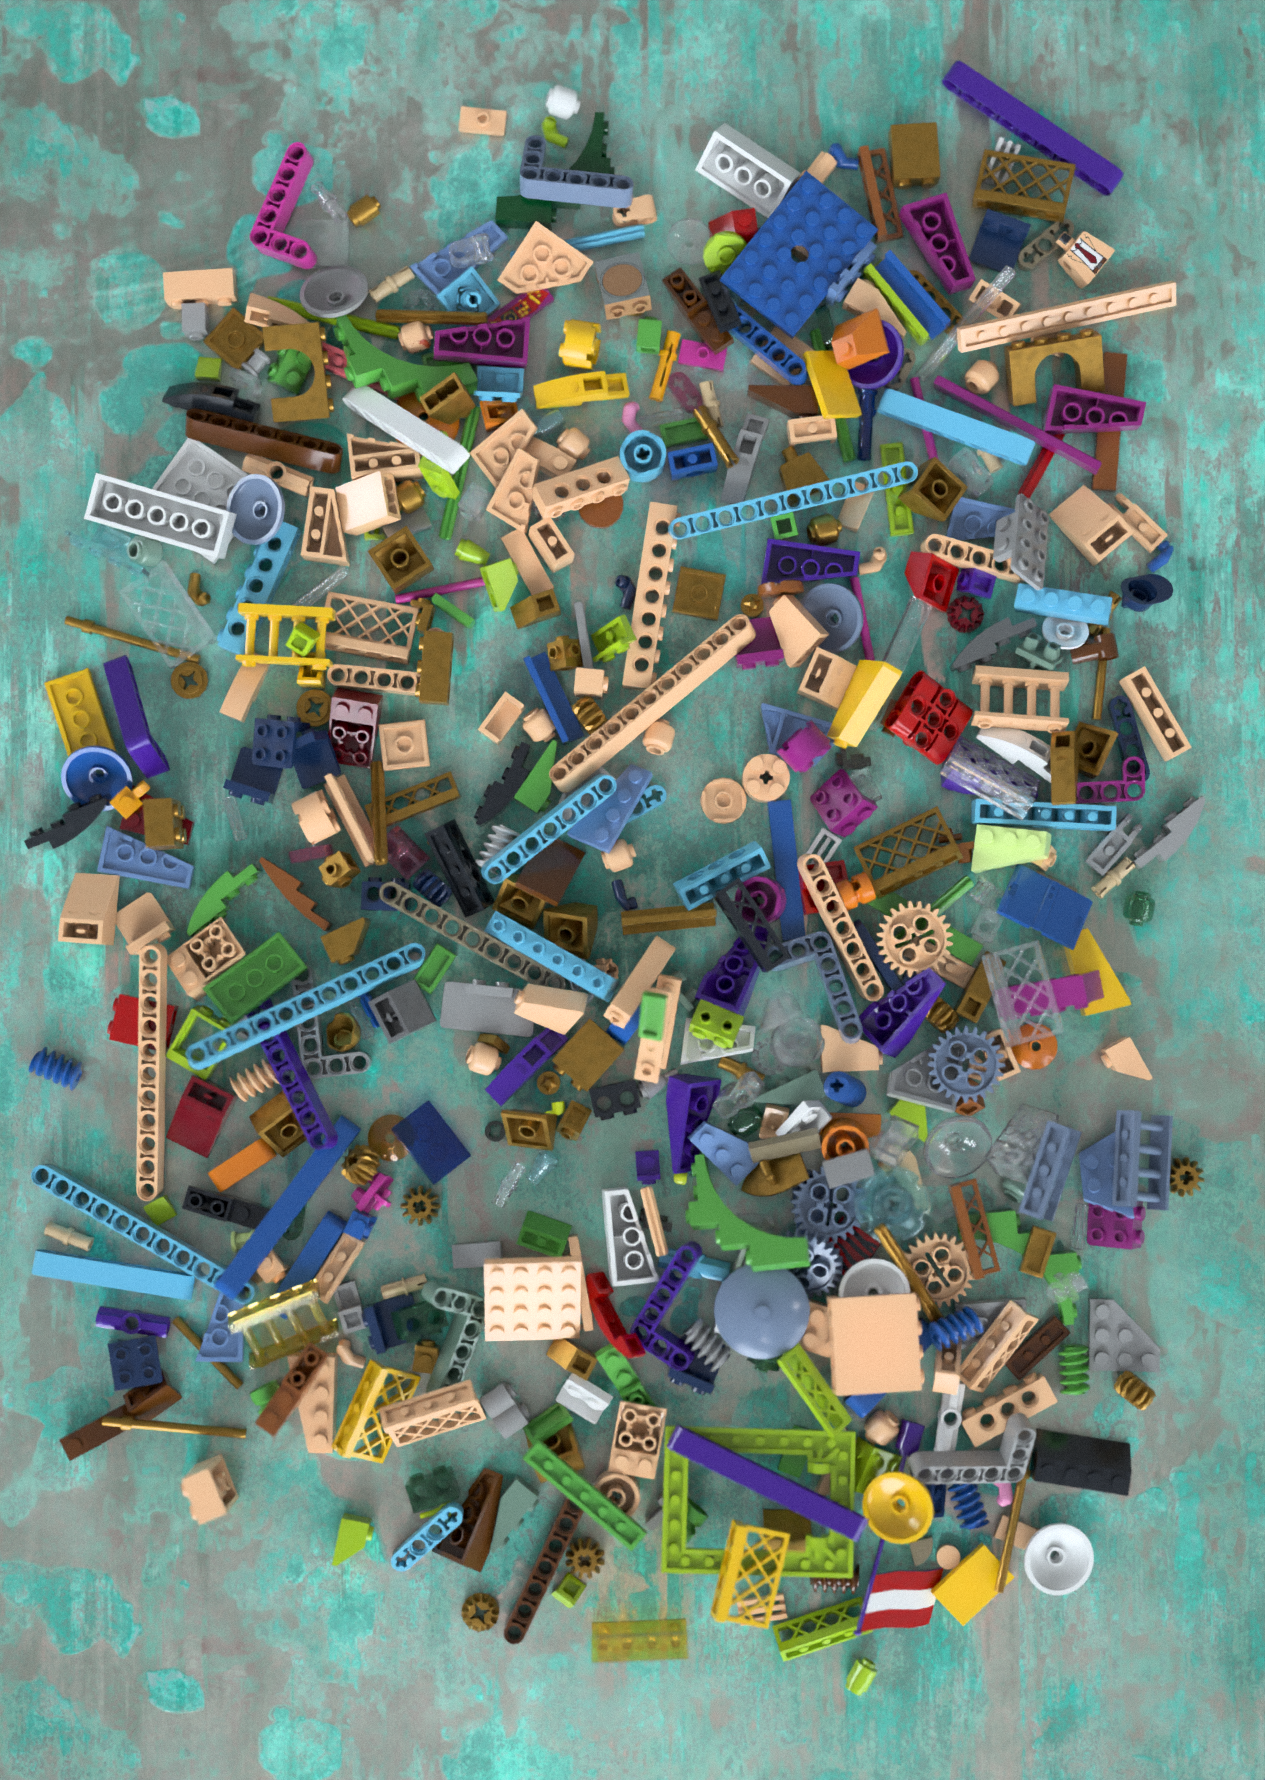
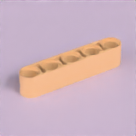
M932 534L921 543V552L933 553L954 566L976 568L997 576L999 579L1016 584L1025 582L1012 571L1011 558L1002 561L1004 566L1002 571L997 570L995 567L996 560L993 559L994 550L940 534ZM929 541L936 542L938 546L937 551H932L929 548ZM951 547L959 550V558L951 555ZM974 553L980 555L982 559L981 564H976L973 561Z

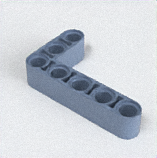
M532 135L526 139L520 168V194L523 197L614 208H627L632 204L634 183L630 177L545 167L546 140L539 135Z
M819 931L782 943L790 957L773 968L772 971H782L814 960L842 1040L848 1044L858 1042L862 1035V1025L829 934ZM818 940H823L827 943V946L819 949L814 944ZM772 946L768 949L767 956L769 959L774 954L782 956L777 947ZM796 947H801L805 950V953L801 956H796L792 951ZM829 961L835 967L832 970H825L822 964ZM833 983H839L842 989L839 992H833L829 987ZM840 1005H847L850 1011L846 1014H841L837 1008ZM852 1026L857 1029L858 1033L854 1036H849L845 1033V1029Z

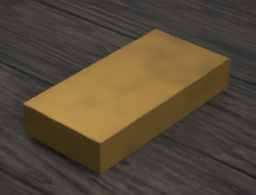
M1033 1225L1019 1271L1043 1278L1057 1233Z

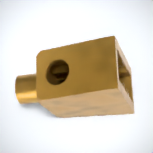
M455 372L419 398L429 417L449 425L460 418H467L471 410L476 406L468 390Z
M794 446L787 447L781 451L786 463L779 466L778 471L784 491L829 481L827 475L809 452L798 456ZM812 489L810 491V496L818 493L819 491L817 489ZM790 494L787 497L788 505L791 506L797 503L798 498Z

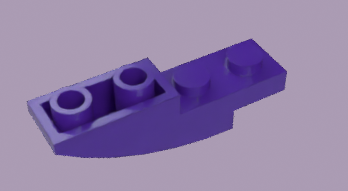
M546 1028L497 1075L485 1091L502 1107L568 1041V1038L563 1034Z

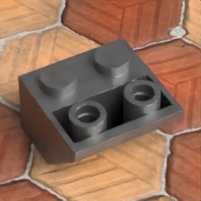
M416 979L368 1002L389 1044L398 1042L437 1021Z

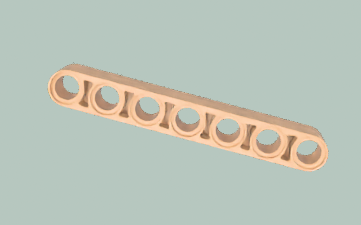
M803 854L797 861L798 870L860 997L870 1001L879 1000L884 993L883 985L822 858L816 854ZM812 858L815 864L814 868L809 871L806 867V862ZM822 879L825 885L824 889L819 892L816 884ZM830 900L835 905L832 912H828L826 908ZM842 921L844 923V930L838 933L836 927ZM852 942L854 944V951L848 954L846 948ZM863 963L864 971L858 975L856 971L857 966ZM873 984L874 992L868 996L866 989L868 985Z

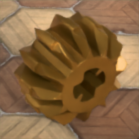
M591 696L581 697L572 705V712L589 735L608 721Z
M938 996L925 1019L936 1030L945 1034L947 1030L950 1031L956 1026L959 1016L948 1003Z
M356 1145L354 1149H349L347 1156H344L345 1161L341 1164L343 1168L341 1174L352 1184L366 1185L368 1180L372 1181L374 1174L378 1173L376 1170L381 1165L379 1162L380 1156L368 1145Z
M1184 1157L1182 1161L1179 1158H1175V1166L1173 1164L1170 1166V1192L1174 1194L1178 1191V1196L1184 1197L1185 1193L1193 1196V1188L1198 1191L1201 1190V1187L1197 1185L1198 1181H1205L1204 1178L1198 1177L1204 1171L1202 1168H1197L1198 1162L1195 1160L1190 1162L1188 1157ZM1180 1175H1188L1187 1179H1180Z
M420 1185L418 1187V1194L412 1187L409 1189L411 1196L403 1195L402 1198L409 1203H401L400 1207L408 1208V1211H405L402 1215L403 1217H407L409 1214L412 1216L409 1220L410 1224L416 1218L418 1219V1226L423 1225V1218L426 1223L430 1224L432 1220L429 1215L433 1217L439 1215L433 1210L441 1207V1204L433 1203V1201L439 1198L438 1194L432 1197L429 1196L432 1188H428L426 1193H423L424 1188ZM422 1200L425 1202L426 1210L418 1211L416 1209L418 1205H415V1202L419 1203Z
M1124 1371L1122 1375L1120 1374L1113 1385L1117 1393L1139 1410H1145L1147 1406H1150L1156 1396L1155 1391L1130 1371Z
M588 1537L587 1543H583L582 1538H578V1546L575 1543H570L569 1547L572 1551H566L565 1556L569 1559L565 1564L567 1567L573 1566L570 1570L572 1575L579 1571V1579L583 1578V1573H587V1577L591 1579L592 1571L597 1574L600 1573L599 1566L605 1564V1560L601 1558L605 1552L604 1550H598L599 1542L591 1545V1538ZM581 1555L584 1557L589 1555V1561L585 1559L582 1562Z

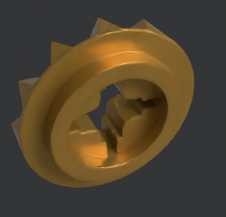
M185 662L178 665L172 672L171 686L180 697L191 700L200 697L206 691L209 680L206 671L199 664ZM194 674L193 680L196 681L198 685L196 686L190 684L188 687H186L187 682L182 678V676H187L190 678L191 675Z
M313 689L306 691L297 701V715L301 717L302 722L310 723V726L325 725L330 719L332 699L321 690ZM310 700H312L317 705L323 704L321 705L322 707L319 708V714L321 716H319L315 712H309V710L312 708V703L310 702Z
M475 1593L469 1596L461 1610L463 1622H465L469 1629L476 1630L477 1632L488 1631L496 1624L499 1617V1606L496 1600L486 1593ZM476 1604L481 1610H487L484 1613V1621L480 1616H473L477 1611Z

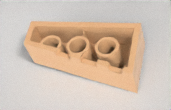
M291 1352L287 1356L290 1369L302 1352ZM327 1353L329 1355L327 1361L298 1405L308 1453H333L334 1451L331 1446L336 1437L337 1353Z

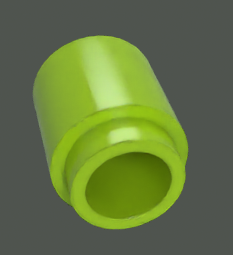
M863 1657V1659L857 1658L846 1677L845 1687L852 1693L862 1696L863 1692H867L878 1672L875 1668L876 1664L866 1657Z

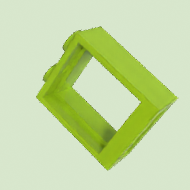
M198 1005L191 1009L165 1057L200 1078L207 1080L213 1075L220 1061L204 1069H194L189 1065L187 1050L182 1048L198 1017L222 1031L231 1027V1024L225 1017L220 1018L213 1014L214 1011L208 1006ZM222 1042L217 1051L224 1050L227 1044ZM194 1054L192 1055L194 1061L202 1060Z

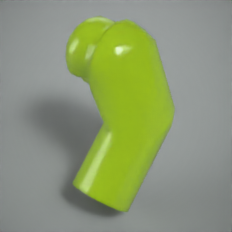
M545 117L544 122H542L545 139L552 144L566 149L569 137L558 133L554 117Z

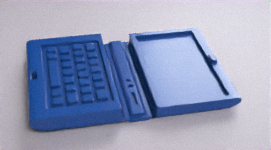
M1017 864L996 912L1026 928L1032 927L1042 932L1041 935L1074 950L1093 902L1060 883L1023 865Z

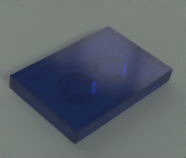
M429 1100L391 1128L392 1132L433 1185L471 1156Z

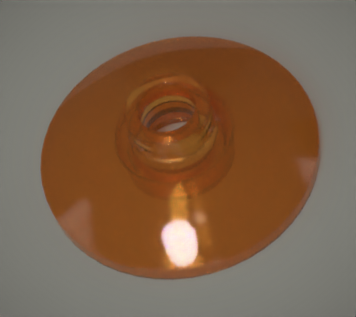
M390 1114L378 1118L371 1125L368 1132L369 1146L377 1152L380 1159L385 1161H397L409 1154L414 1145L415 1135L411 1124L405 1118L398 1115ZM388 1134L394 1136L393 1143L387 1142L386 1136Z

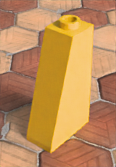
M859 660L827 733V736L834 740L833 744L844 749L847 746H858L900 678L901 670L885 661Z
M1088 928L1082 929L1074 950L1064 946L1071 975L1078 973L1081 975L1099 970L1104 998L1088 1003L1089 1007L1080 1009L1081 1016H1088L1131 1005L1128 995Z

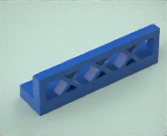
M889 250L885 254V259L874 268L929 333L928 337L933 341L950 326L951 320L896 255Z
M546 652L532 658L530 656L523 658L563 746L584 737V733L575 714L572 712V708L555 672L550 670V663Z

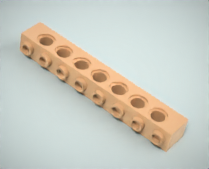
M650 502L631 623V628L637 640L629 644L630 649L627 650L622 688L644 691L656 681L657 673L653 672L654 663L659 664L661 651L656 649L657 640L662 641L664 627H660L661 618H666L667 604H663L664 595H669L671 581H667L668 572H673L674 559L670 558L671 549L676 550L677 540L672 538L669 532L660 534L656 528L661 524L669 526L672 520L681 517V513H677L678 506L656 502ZM680 522L674 524L673 531L675 527L680 526ZM656 547H662L666 553L662 557H657L652 551ZM652 570H659L662 573V577L658 580L652 579L649 576ZM650 592H654L659 596V599L654 603L648 602L645 598ZM646 615H652L655 618V623L650 626L645 625L642 622V618ZM642 638H649L652 645L649 648H642L638 642ZM640 660H644L648 663V668L645 671H638L635 664Z

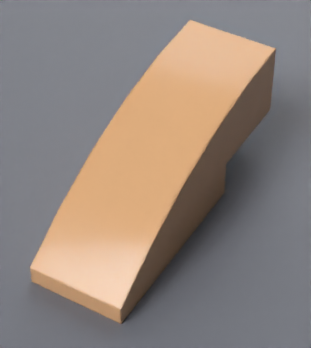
M250 293L245 315L246 323L262 327L310 323L290 308L266 297Z
M256 663V667L241 665L219 712L244 723L252 703H255L270 664Z

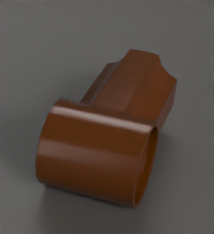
M1115 634L1098 635L1094 639L1086 641L1080 647L1070 649L1073 664L1095 660L1109 661L1118 658Z

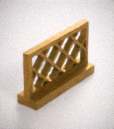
M984 149L972 207L1063 223L1076 164ZM994 157L999 160L1001 165L991 171L986 164L987 158ZM1013 162H1019L1024 169L1014 175L1008 165ZM1036 166H1043L1047 173L1036 178L1031 169ZM1005 169L1010 178L1000 184L994 174ZM1060 169L1070 171L1068 178L1062 182H1059L1054 175ZM1027 172L1033 182L1022 187L1017 178ZM1050 176L1056 185L1045 191L1040 182ZM988 178H991L996 185L991 190L981 189L982 182ZM1013 181L1019 191L1014 194H1008L1003 187ZM1036 185L1042 194L1037 198L1029 197L1026 191ZM1059 189L1064 196L1063 203L1052 201L1049 195Z
M938 806L853 847L865 873L872 883L878 899L963 858ZM937 815L939 822L936 829L925 826L928 818ZM911 826L918 828L915 840L904 837L906 829ZM923 830L934 833L930 844L919 841ZM938 834L948 837L950 844L942 848L934 846ZM889 837L897 839L894 850L882 847L885 839ZM902 840L913 843L909 855L898 851ZM917 845L928 848L926 856L922 858L913 856ZM868 847L876 849L873 860L863 858L861 851ZM880 851L892 854L888 865L877 862ZM896 855L907 858L905 865L901 868L892 866ZM874 867L885 868L883 877L874 880L872 876Z
M714 902L703 903L689 911L683 905L621 912L623 935L716 926L715 917L717 916Z

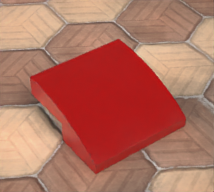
M844 860L824 862L834 884L844 879L848 880ZM814 864L806 865L809 871L812 870ZM799 872L804 915L819 913ZM822 879L816 884L819 892L824 889L825 885ZM832 900L826 905L828 912L834 909L835 905Z

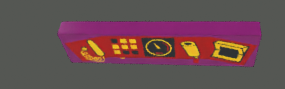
M548 289L522 293L490 315L487 324L498 323L504 320H518L524 317L531 318L554 302V298Z

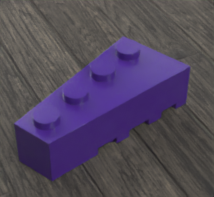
M768 538L761 584L774 582V584L781 583L780 581L783 580L808 582L855 577L858 572L860 552Z

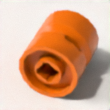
M865 872L852 876L851 881L844 879L834 884L847 911L856 908L859 902L866 904L876 899L872 883Z

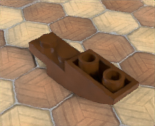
M681 267L662 279V283L700 340L707 344L714 355H717L734 343V339L728 331L720 334L711 310L707 305V300Z

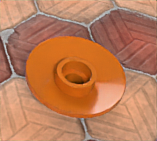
M1028 1023L1017 1029L1010 1045L1017 1063L1024 1068L1032 1070L1048 1066L1054 1060L1058 1047L1054 1033L1048 1027L1039 1023ZM1034 1042L1039 1043L1040 1047L1037 1051L1032 1049Z

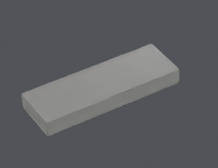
M582 601L574 602L583 667L593 669L584 604Z

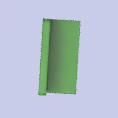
M528 1211L516 1244L552 1257H562L572 1226Z

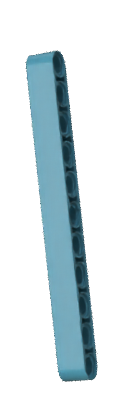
M902 462L679 517L670 522L668 532L676 540L685 539L907 484L916 479L918 469L912 462ZM903 466L910 470V477L908 479H904L900 475V470ZM880 472H884L888 476V481L885 485L878 482V474ZM857 478H862L865 481L866 486L863 490L856 488L855 481ZM835 483L843 487L841 496H836L832 491ZM812 489H817L820 492L821 497L817 502L812 501L810 498V491ZM790 494L798 498L796 507H790L787 503V497ZM767 500H772L775 503L776 508L773 513L767 512L764 508ZM748 505L752 508L753 515L751 518L743 517L741 513L743 506ZM721 511H726L730 514V522L728 524L720 522L719 514ZM698 517H705L707 519L708 526L705 530H701L696 526ZM676 522L684 524L685 533L683 535L674 533L673 526Z
M410 943L207 1037L188 1048L187 1058L189 1065L194 1069H204L414 971L423 965L425 949L419 943ZM417 952L421 957L418 960H412L408 954ZM393 961L397 962L400 967L396 970H391L387 964ZM373 971L378 974V978L370 980L366 977V974ZM349 981H353L357 984V987L353 990H348L344 985ZM327 991H332L336 996L332 1000H327L323 997V994ZM306 1001H310L314 1004V1007L310 1010H305L301 1005ZM284 1011H289L293 1016L289 1020H283L280 1018V1014ZM263 1021L271 1024L267 1030L259 1029L258 1025ZM244 1031L249 1034V1037L241 1041L236 1038L237 1033ZM221 1041L227 1044V1047L222 1051L214 1049V1045L217 1042ZM195 1052H202L205 1055L201 1061H194L192 1059V1055Z
M38 1165L31 1172V1179L35 1185L216 1289L214 1285L228 1267L227 1265L54 1165ZM43 1169H46L49 1173L47 1181L41 1178ZM63 1181H66L69 1185L66 1193L61 1189ZM83 1192H86L89 1196L87 1204L81 1201V1194ZM103 1204H106L109 1208L107 1216L101 1213V1206ZM123 1215L129 1219L127 1228L121 1224V1217ZM143 1227L149 1230L147 1240L141 1236V1229ZM163 1238L168 1240L170 1244L168 1251H164L161 1248ZM183 1250L187 1251L190 1255L188 1263L181 1259ZM203 1262L208 1263L210 1266L208 1275L204 1274L201 1270ZM249 1280L245 1285L251 1290L249 1298L244 1297L240 1292L234 1300L245 1304L256 1299L259 1294V1287L254 1281Z

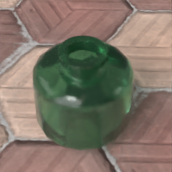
M1133 891L1132 894L1127 895L1125 898L1123 917L1128 919L1129 924L1134 926H1143V923L1151 922L1155 909V900L1151 898L1150 893Z
M743 1103L729 1113L730 1123H728V1127L734 1135L739 1134L741 1137L746 1138L762 1127V1120L764 1118L760 1109L755 1104Z

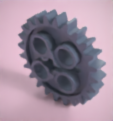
M967 1026L964 1027L963 1033H960L959 1029L955 1027L954 1035L947 1030V1039L939 1036L940 1046L932 1045L937 1050L936 1053L928 1054L934 1058V1061L927 1063L928 1066L934 1067V1070L928 1074L936 1075L937 1077L932 1081V1084L940 1083L938 1092L946 1089V1098L954 1094L955 1102L959 1100L960 1096L963 1097L965 1103L968 1102V1098L971 1096L974 1102H977V1095L979 1094L985 1099L986 1094L984 1091L988 1090L993 1093L994 1090L991 1085H1000L996 1080V1076H1004L1003 1073L998 1071V1068L1005 1066V1064L998 1062V1059L1004 1057V1054H996L1000 1045L992 1046L994 1038L991 1037L986 1040V1031L980 1036L977 1035L978 1030L976 1027L972 1033H969ZM955 1043H960L964 1046V1053L959 1057L951 1054V1047ZM977 1050L986 1051L987 1060L985 1062L978 1063L975 1061L974 1054ZM950 1057L959 1061H965L966 1058H969L971 1064L985 1067L987 1071L982 1072L972 1068H967L966 1071H963L961 1065L947 1062L945 1058ZM954 1066L957 1068L958 1075L955 1079L945 1077L944 1071L947 1067ZM971 1073H978L981 1076L980 1084L976 1086L970 1085L968 1083V1076Z
M820 1166L819 1173L811 1169L812 1176L810 1179L798 1184L799 1190H792L797 1195V1199L790 1200L791 1203L796 1204V1207L792 1208L790 1212L798 1214L793 1221L802 1222L798 1229L802 1231L807 1228L810 1235L817 1231L818 1238L827 1236L826 1243H828L829 1237H831L834 1243H837L839 1235L842 1239L846 1240L845 1232L848 1231L853 1235L852 1227H861L857 1222L858 1218L865 1219L860 1210L867 1209L866 1206L861 1204L867 1197L859 1195L864 1188L861 1186L855 1187L859 1182L857 1180L831 1188L829 1196L828 1182L823 1166ZM816 1186H822L823 1194L815 1198L813 1196V1189ZM844 1187L846 1189V1196L843 1199H837V1190ZM830 1200L833 1202V1206H829L827 1209L824 1207V1203H828ZM819 1209L821 1217L817 1221H812L811 1213ZM839 1211H843L844 1219L840 1223H835L834 1215ZM828 1214L829 1224L825 1225V1221Z
M796 1229L795 1235L787 1231V1238H807L811 1264L808 1267L787 1268V1270L797 1277L810 1299L813 1298L814 1293L822 1297L823 1290L826 1293H830L831 1287L836 1288L837 1281H840L843 1270V1258L839 1256L840 1250L833 1249L834 1242L826 1243L827 1236H823L821 1239L818 1238L817 1231L813 1236L809 1234L808 1229L805 1230L804 1234H801L799 1229Z

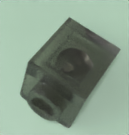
M840 747L839 752L835 753L837 767L841 766V769L845 771L866 769L872 766L871 758L864 757L863 753L850 755L848 760L846 749Z
M641 1207L639 1221L644 1222L643 1228L650 1229L645 1208ZM659 1214L663 1231L671 1232L672 1220H668L667 1215Z

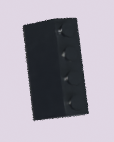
M1036 1428L1030 1477L1036 1482L1128 1496L1132 1474L1130 1444Z

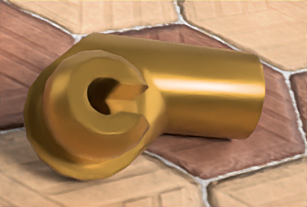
M190 573L187 593L196 605L203 607L210 603L211 596L200 589L201 575Z

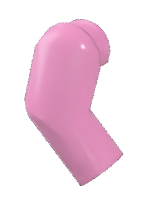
M635 401L627 402L623 407L622 423L631 433L643 430L635 420L636 413L640 409Z
M993 1483L999 1488V1495L996 1499L997 1503L1002 1507L1011 1504L1013 1501L1011 1483Z

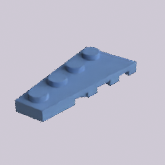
M630 764L617 778L615 792L580 819L567 832L568 836L609 854L652 779V773Z

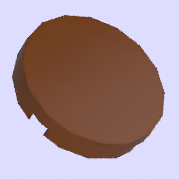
M613 495L599 503L592 502L584 505L578 512L581 519L587 525L598 529H605L613 526L620 519L623 512V499L621 495Z
M800 580L780 581L781 583L775 584L774 582H768L758 586V597L778 598L780 595H797L804 592V586Z

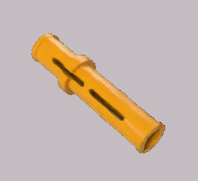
M671 330L667 331L663 349L659 352L660 360L649 399L656 402H663L672 364L677 359L676 350L681 334Z

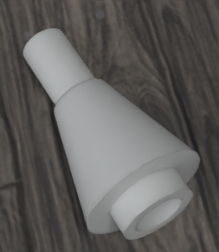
M676 1068L663 1075L660 1074L658 1083L638 1079L639 1085H637V1089L641 1097H647L650 1100L667 1085L669 1076L679 1075Z

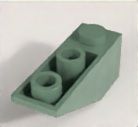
M807 1067L796 1072L798 1076L791 1080L785 1077L776 1081V1087L768 1090L766 1086L755 1091V1096L751 1099L753 1102L800 1105L803 1101L819 1100L825 1097L826 1094L817 1070H810Z
M518 1474L502 1492L491 1547L492 1553L497 1548L503 1549L510 1539L507 1537L512 1529L517 1531L524 1522L522 1518L527 1511L531 1513L539 1503V1500H537L539 1491Z

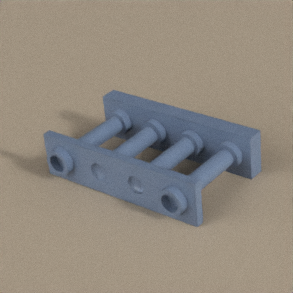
M1117 1110L1112 1206L1137 1207V1201H1146L1147 1209L1169 1210L1173 1116L1151 1115V1121L1141 1120V1111ZM1141 1129L1151 1131L1150 1145L1140 1143ZM1139 1153L1149 1154V1168L1139 1167ZM1138 1177L1148 1178V1192L1138 1191Z
M1051 1121L1047 1122L1018 1212L1041 1220L1043 1218L1050 1221L1054 1220L1082 1132Z

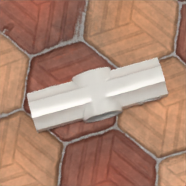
M959 1382L956 1395L942 1393L941 1405L937 1413L938 1424L934 1451H955L958 1429L962 1422L961 1409L965 1390L963 1382ZM948 1412L955 1413V1418L951 1422L944 1421V1416Z

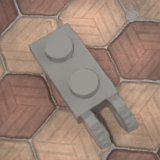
M1129 813L1117 824L1116 830L1110 831L1084 860L1100 876H1103L1133 843V839L1143 828L1139 823L1132 828L1128 835L1122 831L1131 821L1132 816Z

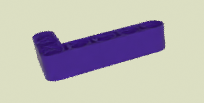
M123 655L103 663L121 733L129 754L147 779L170 771L166 756L150 733L133 668L128 657Z
M688 1241L678 1249L629 1331V1334H637L646 1351L677 1371L685 1370L695 1358V1351H691L692 1347L689 1344H685V1341L662 1327L660 1323L701 1258L702 1248L695 1241ZM685 1249L691 1250L694 1258H688L685 1254ZM673 1269H678L682 1274V1278L676 1277ZM661 1288H666L670 1292V1297L665 1296ZM650 1307L656 1308L659 1316L653 1315ZM638 1326L644 1327L647 1335L642 1334ZM658 1340H663L667 1348L661 1347ZM678 1353L684 1354L686 1361L680 1360Z

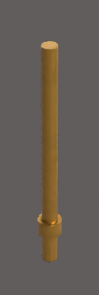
M68 615L65 618V625L79 628L87 634H99L197 664L201 660V655L95 624V621L89 619L81 620Z
M123 1415V1418L103 1416L102 1426L121 1427V1430L131 1431V1428L243 1439L246 1438L247 1430L133 1419V1416Z
M1031 1451L1024 1477L1016 1482L994 1589L995 1592L1004 1593L1027 1479H1030L1031 1470H1029L1033 1451Z

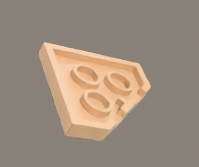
M536 221L497 281L515 294L579 283L590 269L593 261Z

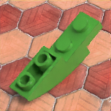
M250 864L236 876L231 871H226L218 878L197 905L186 933L194 937L213 921L220 917L224 919L228 915L226 911L230 909L225 900L231 901L240 894L239 889L245 884L250 886L259 879L257 875L261 873L259 868L255 864Z
M611 1343L595 1352L596 1358L614 1383L623 1401L657 1407L626 1356L621 1354Z

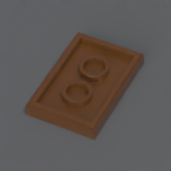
M556 838L526 863L515 886L557 907L586 852Z

